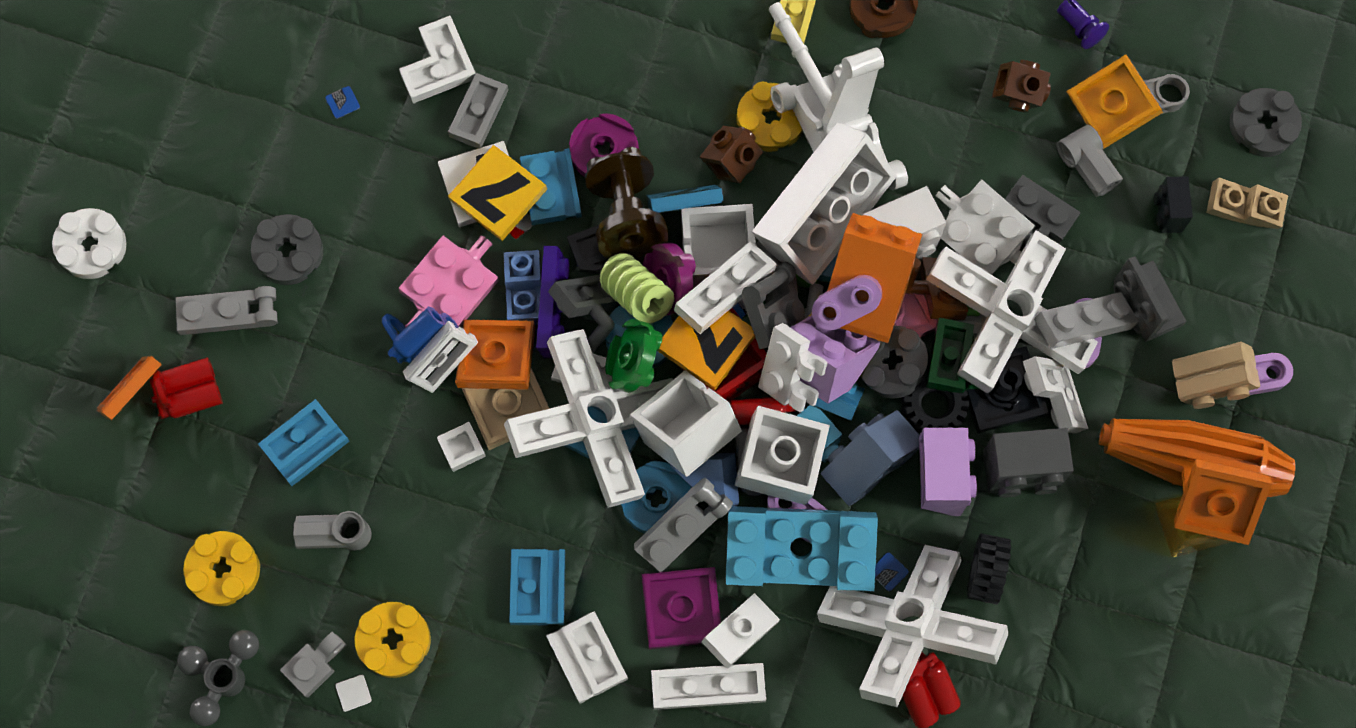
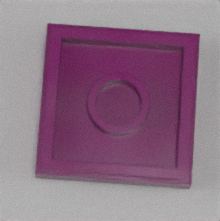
M715 567L642 574L649 649L703 644L702 640L721 623Z

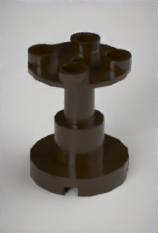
M628 147L619 153L590 159L586 164V187L594 195L614 199V202L609 207L610 216L603 220L596 230L599 252L607 259L611 255L627 253L632 255L635 260H644L647 253L653 252L654 249L651 248L653 245L661 244L663 241L667 243L668 241L665 219L660 213L645 209L641 199L634 196V194L641 192L653 179V164L647 157L641 155V151L636 147Z

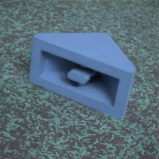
M715 453L687 477L670 464L691 487L701 479L707 478L714 485V490L719 495L725 494L732 500V506L739 504L738 487L734 486L737 477L735 453Z

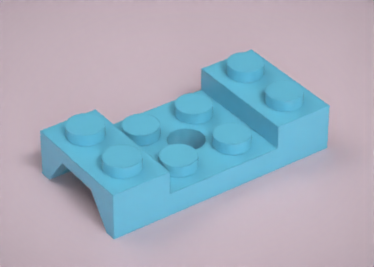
M732 506L728 512L726 585L763 586V583L837 586V590L874 591L877 513ZM797 538H806L811 542L812 549L807 555L798 556L791 551V543Z

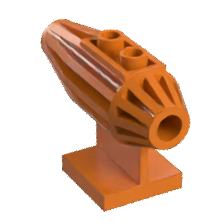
M1112 418L1109 425L1103 424L1099 436V445L1104 446L1105 454L1111 455L1167 482L1183 486V495L1174 518V528L1249 545L1267 497L1286 495L1294 479L1295 460L1263 437L1195 421Z

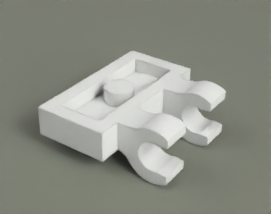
M782 323L773 327L758 388L784 406L789 404L796 411L802 412L806 402L811 406L816 405L819 392L815 388L801 382L800 378L810 382L814 372L823 376L827 367V361L808 351L810 340Z

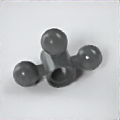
M240 630L232 635L229 641L231 655L228 660L216 659L208 662L206 652L201 647L194 645L187 646L180 651L177 658L179 669L184 674L190 676L200 673L204 674V682L210 689L207 696L197 698L190 706V718L196 725L207 727L214 724L220 716L218 701L221 696L232 697L243 689L245 675L239 666L242 660L255 656L259 649V640L253 632ZM224 669H231L233 673L232 681L225 687H218L216 682L218 674Z

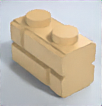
M1243 342L1207 350L1172 361L1174 377L1177 380L1178 398L1181 402L1193 405L1194 409L1214 406V399L1226 396L1228 400L1244 399L1250 396V390L1260 388L1254 351L1251 346Z

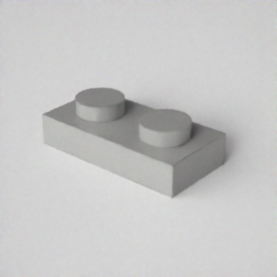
M476 73L448 130L449 137L478 149L482 148L508 93V85Z

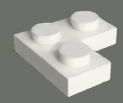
M451 16L419 27L420 35L430 57L399 69L413 103L470 82L476 74Z
M1037 356L1023 361L1026 370L1024 374L1025 383L1034 396L1050 398L1053 407L1051 409V416L1055 425L1059 429L1068 428V433H1078L1088 429L1069 368L1054 359Z

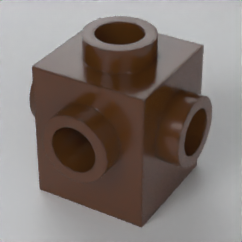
M1020 60V63L1011 61L1000 64L992 98L1009 103V109L1027 113L1029 109L1041 107L1047 100L1051 85L1048 83L1051 73L1040 70V64L1028 60Z
M723 125L712 136L710 144L701 154L700 158L719 180L740 184L744 177L753 170L763 150L755 142V135L747 128Z

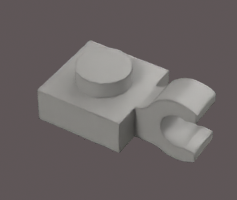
M331 632L323 639L316 650L311 645L306 644L280 671L308 698L335 672L328 662L347 644L337 634Z

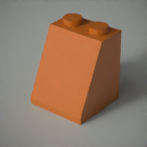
M852 213L844 232L827 291L856 276L868 275L880 283L882 299L874 311L844 325L841 329L865 335L882 342H889L923 234L914 232L904 226H894L878 221L871 216H861ZM859 290L856 292V297L859 301L865 302L869 300V295L866 291ZM825 307L824 314L828 318L836 317V310L833 307Z

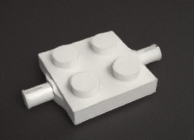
M982 179L969 194L961 198L944 185L941 190L951 199L949 200L940 191L935 195L951 209L945 220L946 225L941 239L959 255L991 275L1001 265L1009 261L1016 264L1021 254L1020 248L1023 240L1034 229L1035 225Z

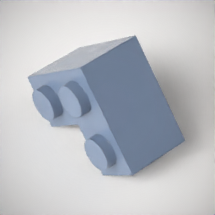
M898 410L886 417L880 413L868 424L864 422L850 433L848 437L851 442L846 447L844 445L839 446L827 457L830 464L820 474L844 502L850 506L865 497L887 474L904 465L919 450L920 435Z

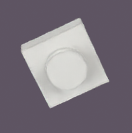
M470 422L437 437L453 472L486 457Z

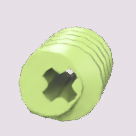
M619 253L610 257L604 264L600 274L602 289L635 319L646 323H654L668 314L673 306L674 292L668 286H665L660 279H657L645 266H642L638 260H635L632 255Z

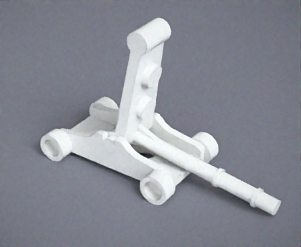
M778 2L771 5L769 12L775 21V26L780 29L792 51V56L796 58L809 81L799 86H790L786 82L773 86L770 92L775 109L779 113L793 109L813 152L836 123L839 122L867 133L886 159L880 144L878 128L873 123L870 114H867L878 70L884 67V58L879 48L875 47L843 58L841 64L834 67L831 75L822 77L808 53V47L803 44L791 23V17L786 14L781 3ZM900 160L889 162L897 177L888 188L895 190L906 186L908 175L903 163Z

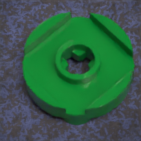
M630 319L622 325L627 330L623 333L622 337L614 336L608 349L605 363L606 374L612 376L613 382H608L610 387L626 393L634 392L640 386L646 388L651 384L654 377L652 366L656 351L662 343L661 332L654 330L651 324L637 319Z

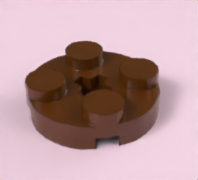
M850 0L849 9L854 23L866 37L889 38L903 33L912 26L918 8V0H884L893 4L889 6L888 10L879 9L876 6L878 0Z

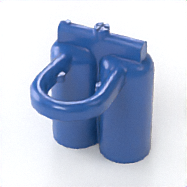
M429 306L407 327L391 314H385L382 317V325L393 341V347L388 351L389 357L396 358L400 364L403 361L411 363L447 321L454 323L455 328L459 326L448 314H439L434 308Z

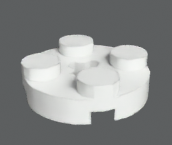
M87 208L74 213H66L60 218L59 226L53 235L52 248L59 264L69 273L82 279H95L108 274L107 270L112 268L115 263L118 265L121 262L126 251V236L111 214L100 209ZM89 236H92L94 240H98V244L92 245L90 251H85L84 246L81 245L82 241Z

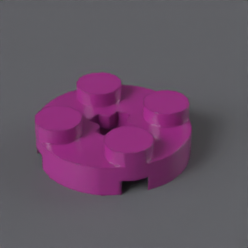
M599 114V117L590 120L587 118L575 127L569 142L572 165L583 177H585L587 172L586 164L590 159L609 155L598 154L599 151L595 148L597 144L603 145L605 142H610V149L612 150L610 154L619 153L628 147L639 149L634 130L625 119L613 114Z
M674 243L656 244L651 247L654 249L653 252L645 255L643 266L674 292L673 306L667 315L677 314L674 311L675 304L693 289L692 274L696 269L695 260L690 253L684 254L683 250Z

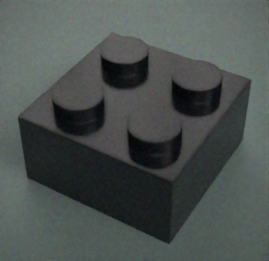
M1189 176L1166 177L1162 185L1159 186L1158 191L1154 194V204L1158 206L1156 224L1160 226V233H1182L1192 220Z

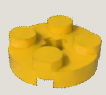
M763 81L756 83L753 89L747 91L740 100L737 109V124L739 127L747 128L755 135V142L763 151H778V148L794 144L800 138L803 130L793 109L783 113H779L775 109L770 91L778 83ZM775 111L781 119L779 121L773 120L771 124L765 122L766 116L763 113Z
M228 531L204 534L196 539L195 544L186 555L183 569L185 583L203 602L214 606H229L236 603L245 594L248 595L254 589L260 575V562L254 548L242 536ZM226 559V564L231 567L230 573L225 572L222 578H216L217 574L213 570L214 564H218L220 560Z
M400 602L382 603L373 607L369 612L364 613L359 620L355 633V648L360 660L371 671L387 678H398L412 673L419 667L418 665L427 655L431 644L430 630L424 618L414 607ZM395 630L397 635L403 636V641L397 642V648L394 650H390L388 644H383V638L387 637L388 631Z

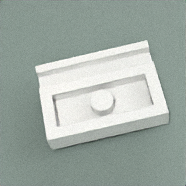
M595 611L546 636L580 704L628 680Z

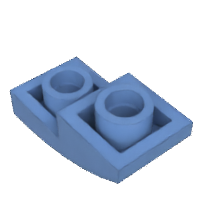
M539 250L504 252L507 320L534 321L535 325H538L541 290Z

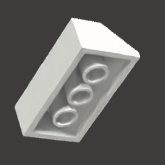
M837 122L752 230V233L770 254L782 263H790L794 266L797 275L813 285L839 252L844 232L852 213L862 216L864 213L871 211L897 175L867 133Z

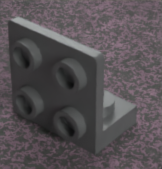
M1135 256L1127 259L1113 280V288L1115 294L1120 292L1123 294L1139 322L1133 327L1136 333L1142 334L1145 342L1183 326L1187 321L1154 260L1140 265Z

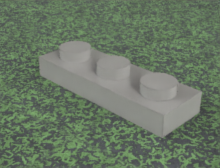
M1121 292L1044 310L1034 318L1051 349L1130 330L1139 322Z

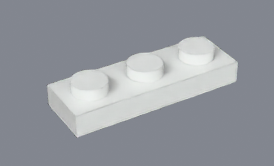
M750 241L675 304L674 311L701 334L742 299V290L751 283H759L775 271L777 264Z
M763 663L731 665L728 669L725 666L651 670L654 710L766 702Z

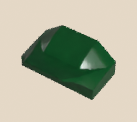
M938 318L931 346L926 388L963 393L967 389H980L957 375L975 341L973 336L974 324Z

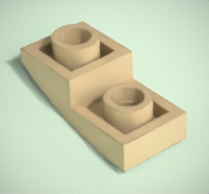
M1219 177L1212 182L1206 213L1239 223L1280 229L1283 226L1288 195L1258 184L1248 188Z

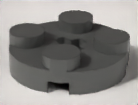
M1259 88L1241 96L1230 115V131L1239 145L1242 142L1245 147L1250 149L1248 152L1256 156L1272 157L1282 154L1296 141L1301 131L1302 117L1297 105L1294 103L1293 96L1289 92ZM1262 116H1267L1273 123L1270 129H1265V125L1258 123L1257 120L1261 119Z
M291 214L279 215L259 223L257 232L251 242V256L258 270L270 281L280 285H294L308 278L307 275L312 273L314 268L317 270L323 258V243L310 220ZM286 242L296 246V250L290 251L289 257H284L282 252L278 251L279 247L283 246Z
M894 326L889 342L879 341L878 350L860 375L868 388L885 398H901L910 395L915 391V387L921 383L922 379L923 381L926 379L930 365L929 351L917 332L903 326ZM892 354L903 358L902 363H897L894 370H890L888 364H884L885 360Z

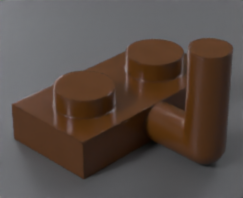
M922 257L921 261L915 258L905 294L925 295L930 319L965 320L968 313L967 305L926 280L937 258ZM919 269L922 280H916Z

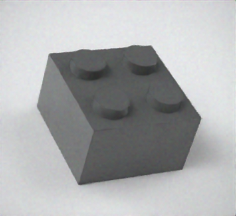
M1068 428L994 434L983 450L988 494L999 493L1001 498L1019 496L1021 491L1035 490L1037 495L1055 493L1057 488H1060L1074 471Z

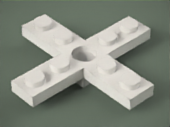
M1036 230L1028 239L1005 283L948 247L941 251L926 280L987 317L957 375L984 392L989 393L994 388L1019 338L1077 374H1080L1085 369L1098 343L1097 340L1090 339L1051 349L1034 320L1041 311L1047 310L1040 305L1043 300L1041 296L1066 248ZM1007 300L1016 302L1021 307L1023 316H1018L1011 312L1007 305Z
M584 329L551 336L547 344L569 404L507 419L504 426L515 457L518 458L583 441L607 507L641 499L645 493L622 430L636 427L630 414L673 379L654 382L646 388L640 386L631 393L623 391L613 393L612 389L606 390ZM594 406L600 408L607 417V423L594 421L588 414L587 407Z
M925 545L904 592L898 591L894 599L856 590H837V586L829 587L817 612L819 622L883 637L859 690L862 699L898 707L924 647L997 664L1008 637L1007 625L940 610L960 566V552ZM911 616L920 617L919 619L912 622L902 621L903 619Z

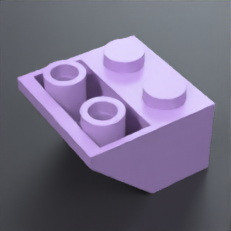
M812 315L790 327L810 340L808 351L827 361V367L823 376L814 372L810 382L800 378L801 382L815 388L819 392L818 398L826 403L832 402L851 390L880 345V342L876 339L841 328L836 330L822 329L814 322Z
M923 428L919 436L921 508L951 516H961L965 508L970 505L971 498L976 497V476L970 475V461L975 459L974 439L968 438V428Z

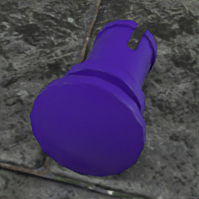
M1064 0L1057 9L1058 14L1062 15L1075 29V35L1082 39L1081 47L1084 49H1089L1099 43L1109 30L1108 23H1099V19L1095 15L1090 16L1076 0Z

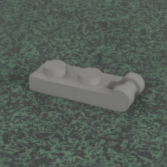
M262 286L255 290L176 297L177 332L180 335L274 326L278 324L277 312L273 310V302L276 301V288ZM259 304V311L250 314V305Z
M703 478L634 543V550L659 572H662L712 523L726 515L731 509L733 502L725 494L719 495L714 490V485L707 478ZM705 501L709 506L702 510L697 504Z

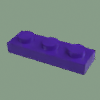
M544 246L536 343V348L543 358H552L547 344L549 338L564 334V327L560 325L561 313L563 312L560 311L556 301L548 292L555 282L563 281L569 277V260L564 257L558 246Z

